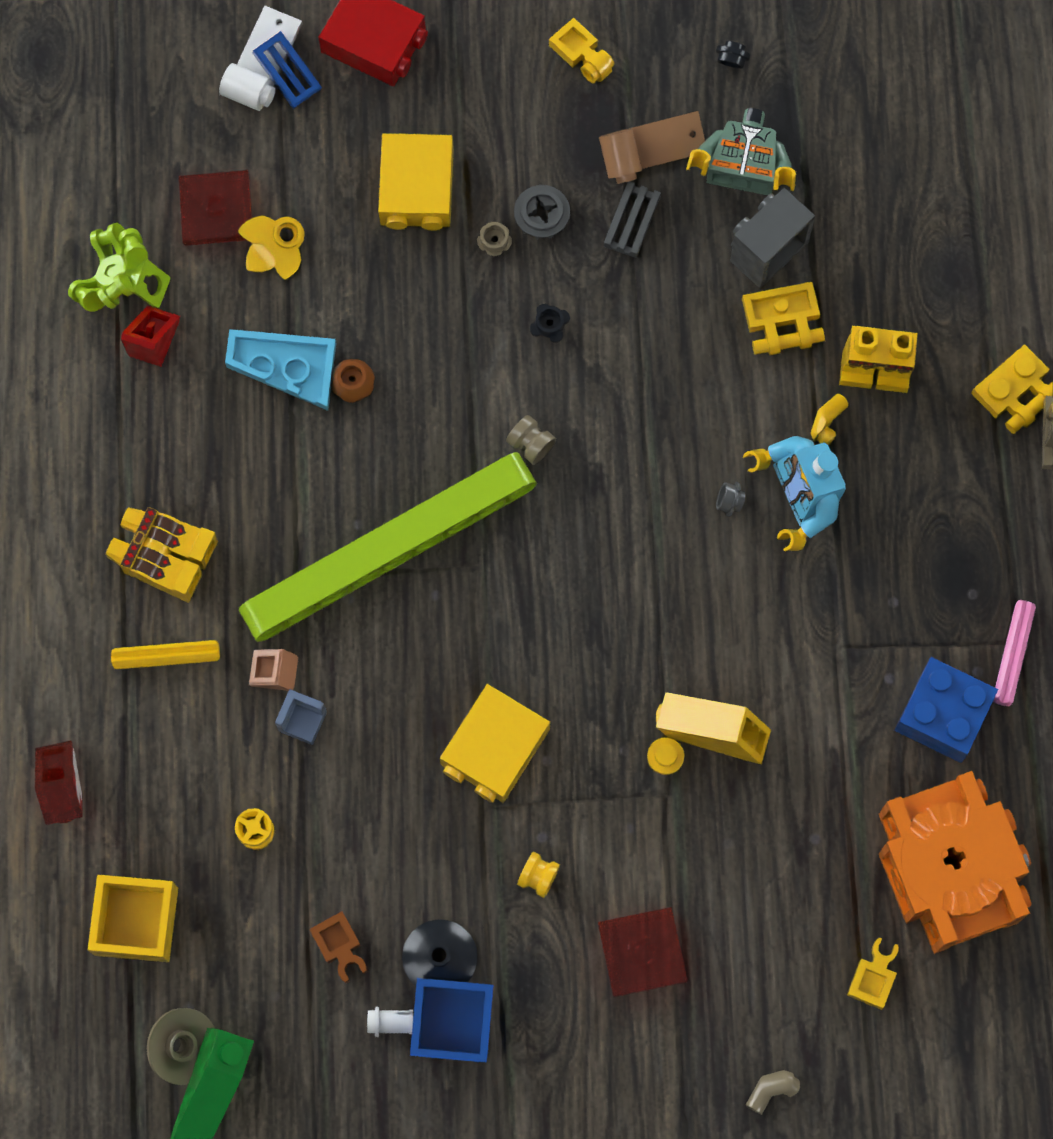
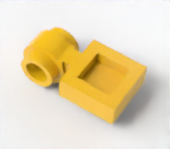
M572 18L549 39V46L572 68L581 60L583 61V66L580 70L589 82H602L612 73V67L615 65L612 57L604 50L599 52L594 50L598 46V39L575 18Z

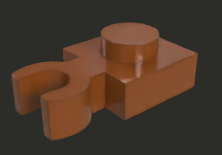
M343 911L309 929L327 964L338 959V974L344 983L350 982L349 977L346 975V968L350 964L358 965L363 974L367 973V966L364 960L352 953V950L361 945Z

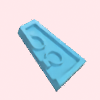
M229 329L225 364L231 370L328 410L337 343L336 339Z

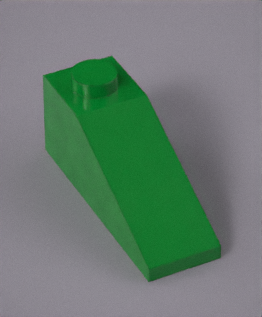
M207 1028L170 1139H213L243 1077L254 1043L253 1040L220 1029Z

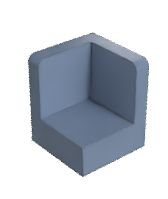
M289 689L275 724L279 732L313 745L327 710L323 702Z

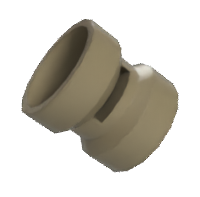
M527 415L511 430L506 438V442L514 449L525 450L524 458L532 465H535L547 455L557 438L548 431L540 432L541 429L538 428V422L530 415Z

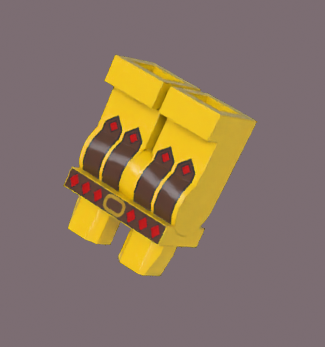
M852 326L851 334L842 352L839 385L871 389L875 369H877L875 389L908 393L909 380L915 365L918 333Z
M128 507L120 525L122 528L135 533L130 544L113 538L106 551L107 557L117 565H120L124 574L135 577L189 603L201 579V569L205 570L218 543L215 532L203 527L200 529L174 517L159 513L150 507L147 508L146 512Z

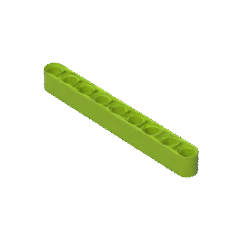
M518 452L511 453L249 599L240 606L238 611L257 642L267 640L524 496L534 489L537 482Z

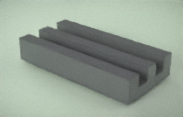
M627 182L605 238L604 247L637 258L660 200L661 192L656 190L651 192L648 191L647 187L641 186L639 188L635 186V183ZM632 195L637 196L619 243L614 242ZM644 199L649 200L650 203L632 248L628 247L626 244Z

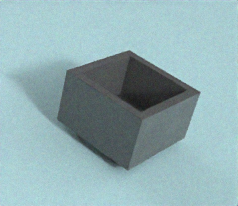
M785 188L777 195L769 194L758 206L759 212L751 219L748 217L742 219L733 230L734 238L731 243L730 262L760 289L809 243L815 215Z

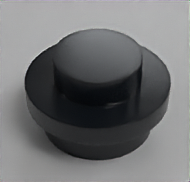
M726 41L725 46L720 45L716 49V53L719 54L717 62L733 68H744L745 61H749L751 55L745 51V45L733 41Z

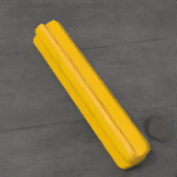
M216 640L114 648L111 651V663L115 669L213 662L220 659V646Z

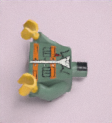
M755 108L745 110L742 123L728 121L724 130H716L698 149L690 153L686 167L687 170H690L691 167L700 168L702 170L701 175L703 176L706 175L708 170L706 183L764 195L771 194L773 189L778 190L779 185H788L790 191L795 189L796 172L792 169L786 149L781 142L776 140V131L774 129L763 127L765 113Z

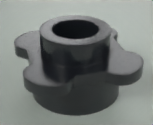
M548 304L539 305L536 309V320L530 325L531 334L535 337L540 335L547 337L553 343L560 342L563 339V328L570 321L569 313L566 310H560ZM547 321H552L553 325L548 326L546 323Z

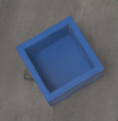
M930 657L894 731L962 763L968 755L999 689Z
M417 978L410 1056L487 1063L494 985Z

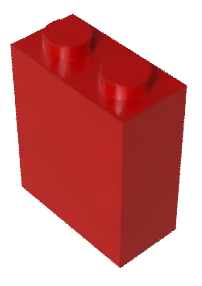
M340 0L318 38L321 53L394 87L399 77L404 78L407 75L412 63L411 56L416 48L420 50L423 47L428 36V30H426L425 15L393 0Z

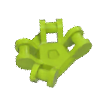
M119 223L110 224L105 231L102 229L92 231L90 241L98 254L100 265L94 277L87 280H76L70 285L68 289L69 297L90 312L98 311L105 305L110 309H114L120 303L119 296L122 294L131 296L133 293L152 307L159 308L169 285L170 276L148 260V252L143 245L139 231L134 228L124 229ZM112 245H113V247H114V249H115V251H116V254H114V255H113ZM154 275L158 281V288L153 295H150L147 290V284L143 281L145 276L150 277Z

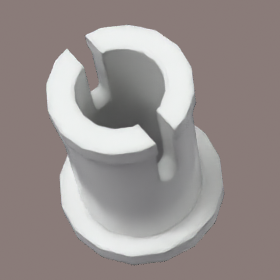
M375 1007V1010H368L367 1033H375V1037H379V1033L412 1034L413 1009L379 1010V1007Z

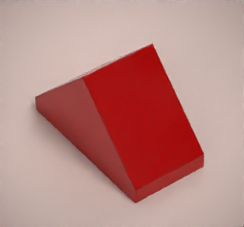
M147 305L122 332L121 341L128 356L162 367L178 327L180 316Z

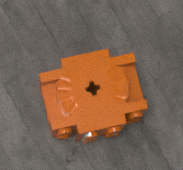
M972 771L957 776L955 780L905 798L900 796L889 800L879 813L889 839L879 852V857L905 923L907 924L918 919L921 920L934 954L997 929L1018 924L1030 914L1028 907L1031 906L1030 896L1024 885H1018V882L1029 873L1028 866L1031 865L1028 851L1023 844L1018 845L1013 833L1016 830V823L1009 809L1004 810L1001 801L986 806L985 801L988 800L986 788L981 779H975Z

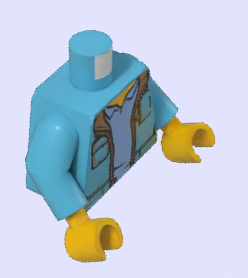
M792 436L770 445L767 451L765 449L747 451L743 455V458L755 456L757 460L756 466L748 469L749 472L765 470L769 467L771 460L775 462L773 467L798 524L801 526L798 530L783 529L778 533V540L791 538L789 546L785 547L784 551L802 550L806 544L807 536L812 538L834 523L838 516L839 501L846 490L845 482L837 467L838 458L830 451L829 446L826 443L814 445L812 440Z

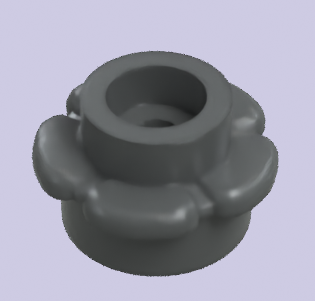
M724 482L717 496L716 509L725 512L728 517L734 511L740 512L745 501V492L741 491L739 482L735 484Z

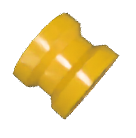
M256 808L247 809L237 817L235 822V833L245 847L259 850L267 847L272 842L275 834L274 825L263 810Z
M533 851L523 868L517 885L522 888L530 887L536 890L538 896L545 898L557 875L560 864L554 861L548 863L541 859L540 854Z

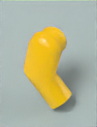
M836 394L817 411L811 429V436L814 442L817 440L819 443L829 445L836 437V432L829 428V426L838 415L848 408V401L843 395Z

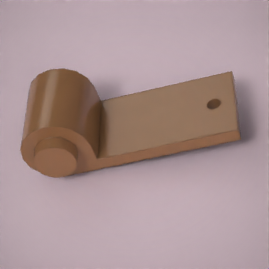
M695 111L605 134L599 137L608 178H616V182L619 184L637 179L636 172L642 171L644 168L689 157L693 150L698 149L705 142L699 112Z

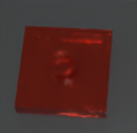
M248 170L179 176L182 241L184 246L246 240L238 233V230L242 224L252 219L250 175Z
M672 907L598 922L613 998L688 982Z

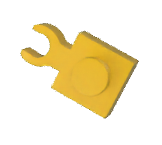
M878 938L872 946V962L864 959L859 961L847 996L882 1010L897 975L896 972L886 968L888 963L896 957L899 947L895 944L890 955H882L879 952V944L882 938Z

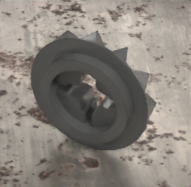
M532 186L523 191L516 200L514 206L515 222L521 228L523 234L527 233L536 240L543 237L552 239L555 234L564 231L570 219L569 202L561 191L552 186ZM538 201L544 210H551L548 213L547 223L542 221L540 216H532L537 213Z

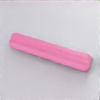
M1018 600L1014 607L995 686L999 690L993 702L998 705L1011 706L1014 701L1036 609L1035 604L1029 601Z

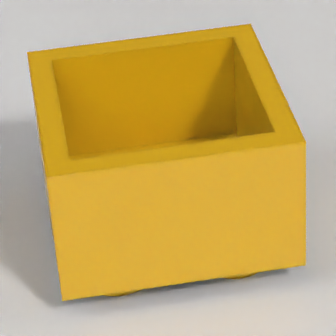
M97 875L88 951L94 956L169 962L178 887L173 881Z

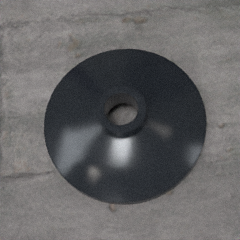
M448 920L428 921L418 926L407 938L402 953L403 967L407 977L414 986L417 984V978L469 982L477 966L476 945L471 935L459 924ZM443 949L446 952L447 956L443 962H435L432 959V954L435 950Z

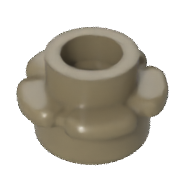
M490 222L481 228L477 244L488 255L499 256L502 254V251H507L510 248L512 238L509 236V229L498 222ZM496 237L498 241L492 242L491 239Z

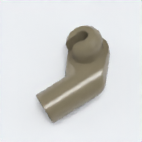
M786 1070L764 1075L758 1081L745 1106L762 1115L772 1096L784 1094L792 1097L796 1095L800 1090V1081L794 1077L792 1072Z

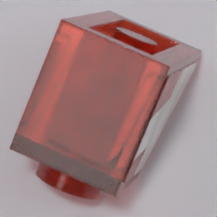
M72 740L35 748V792L46 825L68 823L76 818L83 817L82 792Z

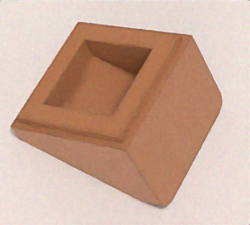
M284 649L254 650L249 686L285 691L293 690L298 656Z

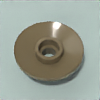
M177 1008L162 1015L153 1025L147 1041V1057L151 1068L162 1080L175 1085H187L189 1083L207 1028L215 1029L206 1015L191 1008ZM179 1038L181 1046L179 1050L175 1052L173 1050V1044L175 1040Z

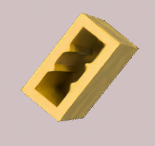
M382 133L378 209L380 225H386L388 228L395 230L405 229L407 226H421L423 229L431 231L440 230L442 227H450L453 174L452 135Z
M486 684L440 757L441 765L445 767L443 773L458 783H462L465 779L475 785L474 792L489 802L493 803L497 799L504 803L548 734L550 721L489 684Z

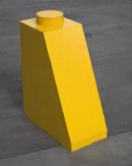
M666 692L663 703L659 705L656 712V728L668 738L749 762L762 764L771 729L747 707Z

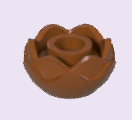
M346 359L337 364L333 369L331 389L334 394L346 402L360 401L372 393L375 375L371 367L362 360ZM351 377L356 378L354 382L349 381Z

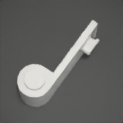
M264 5L238 64L231 63L222 77L219 88L220 95L257 111H260L263 106L268 107L275 94L274 82L252 52L280 31L289 43L293 45L303 22ZM276 43L273 46L285 61L288 55L280 44ZM267 50L263 52L276 71L280 73V67Z

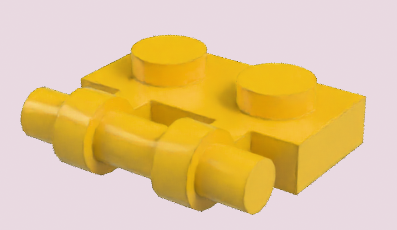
M812 282L743 295L742 302L749 332L764 330L765 339L752 341L755 355L768 352L769 356L780 354L783 349L798 346L800 349L811 348L814 343L825 341L823 328L809 330L807 322L817 320L820 317ZM795 324L796 333L778 336L776 327Z
M1024 344L972 390L971 394L995 419L1007 410L1013 417L1005 423V426L1011 433L1015 434L1023 426L1027 428L1036 420L1035 415L1044 408L1045 397L1053 396V382L1049 385L1044 384L1041 379L1047 375L1050 369ZM1030 390L1035 397L1026 405L1021 404L1018 399Z

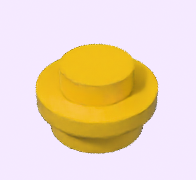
M660 738L649 747L647 760L650 767L656 773L670 775L681 768L684 762V750L676 740Z

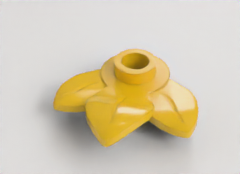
M257 216L242 224L238 233L252 243L246 256V269L248 271L265 272L275 267L280 277L286 280L298 270L301 263L299 247L304 240V229L299 221L292 217H281L275 221L266 216ZM283 229L290 230L293 234L292 240H282L280 231Z

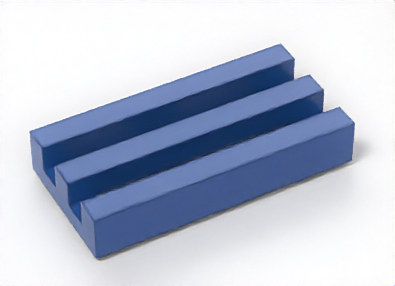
M281 31L253 50L252 54L293 109L322 89L319 82ZM276 43L280 44L310 88L306 90L273 45ZM266 50L269 52L299 96L295 97L263 52Z

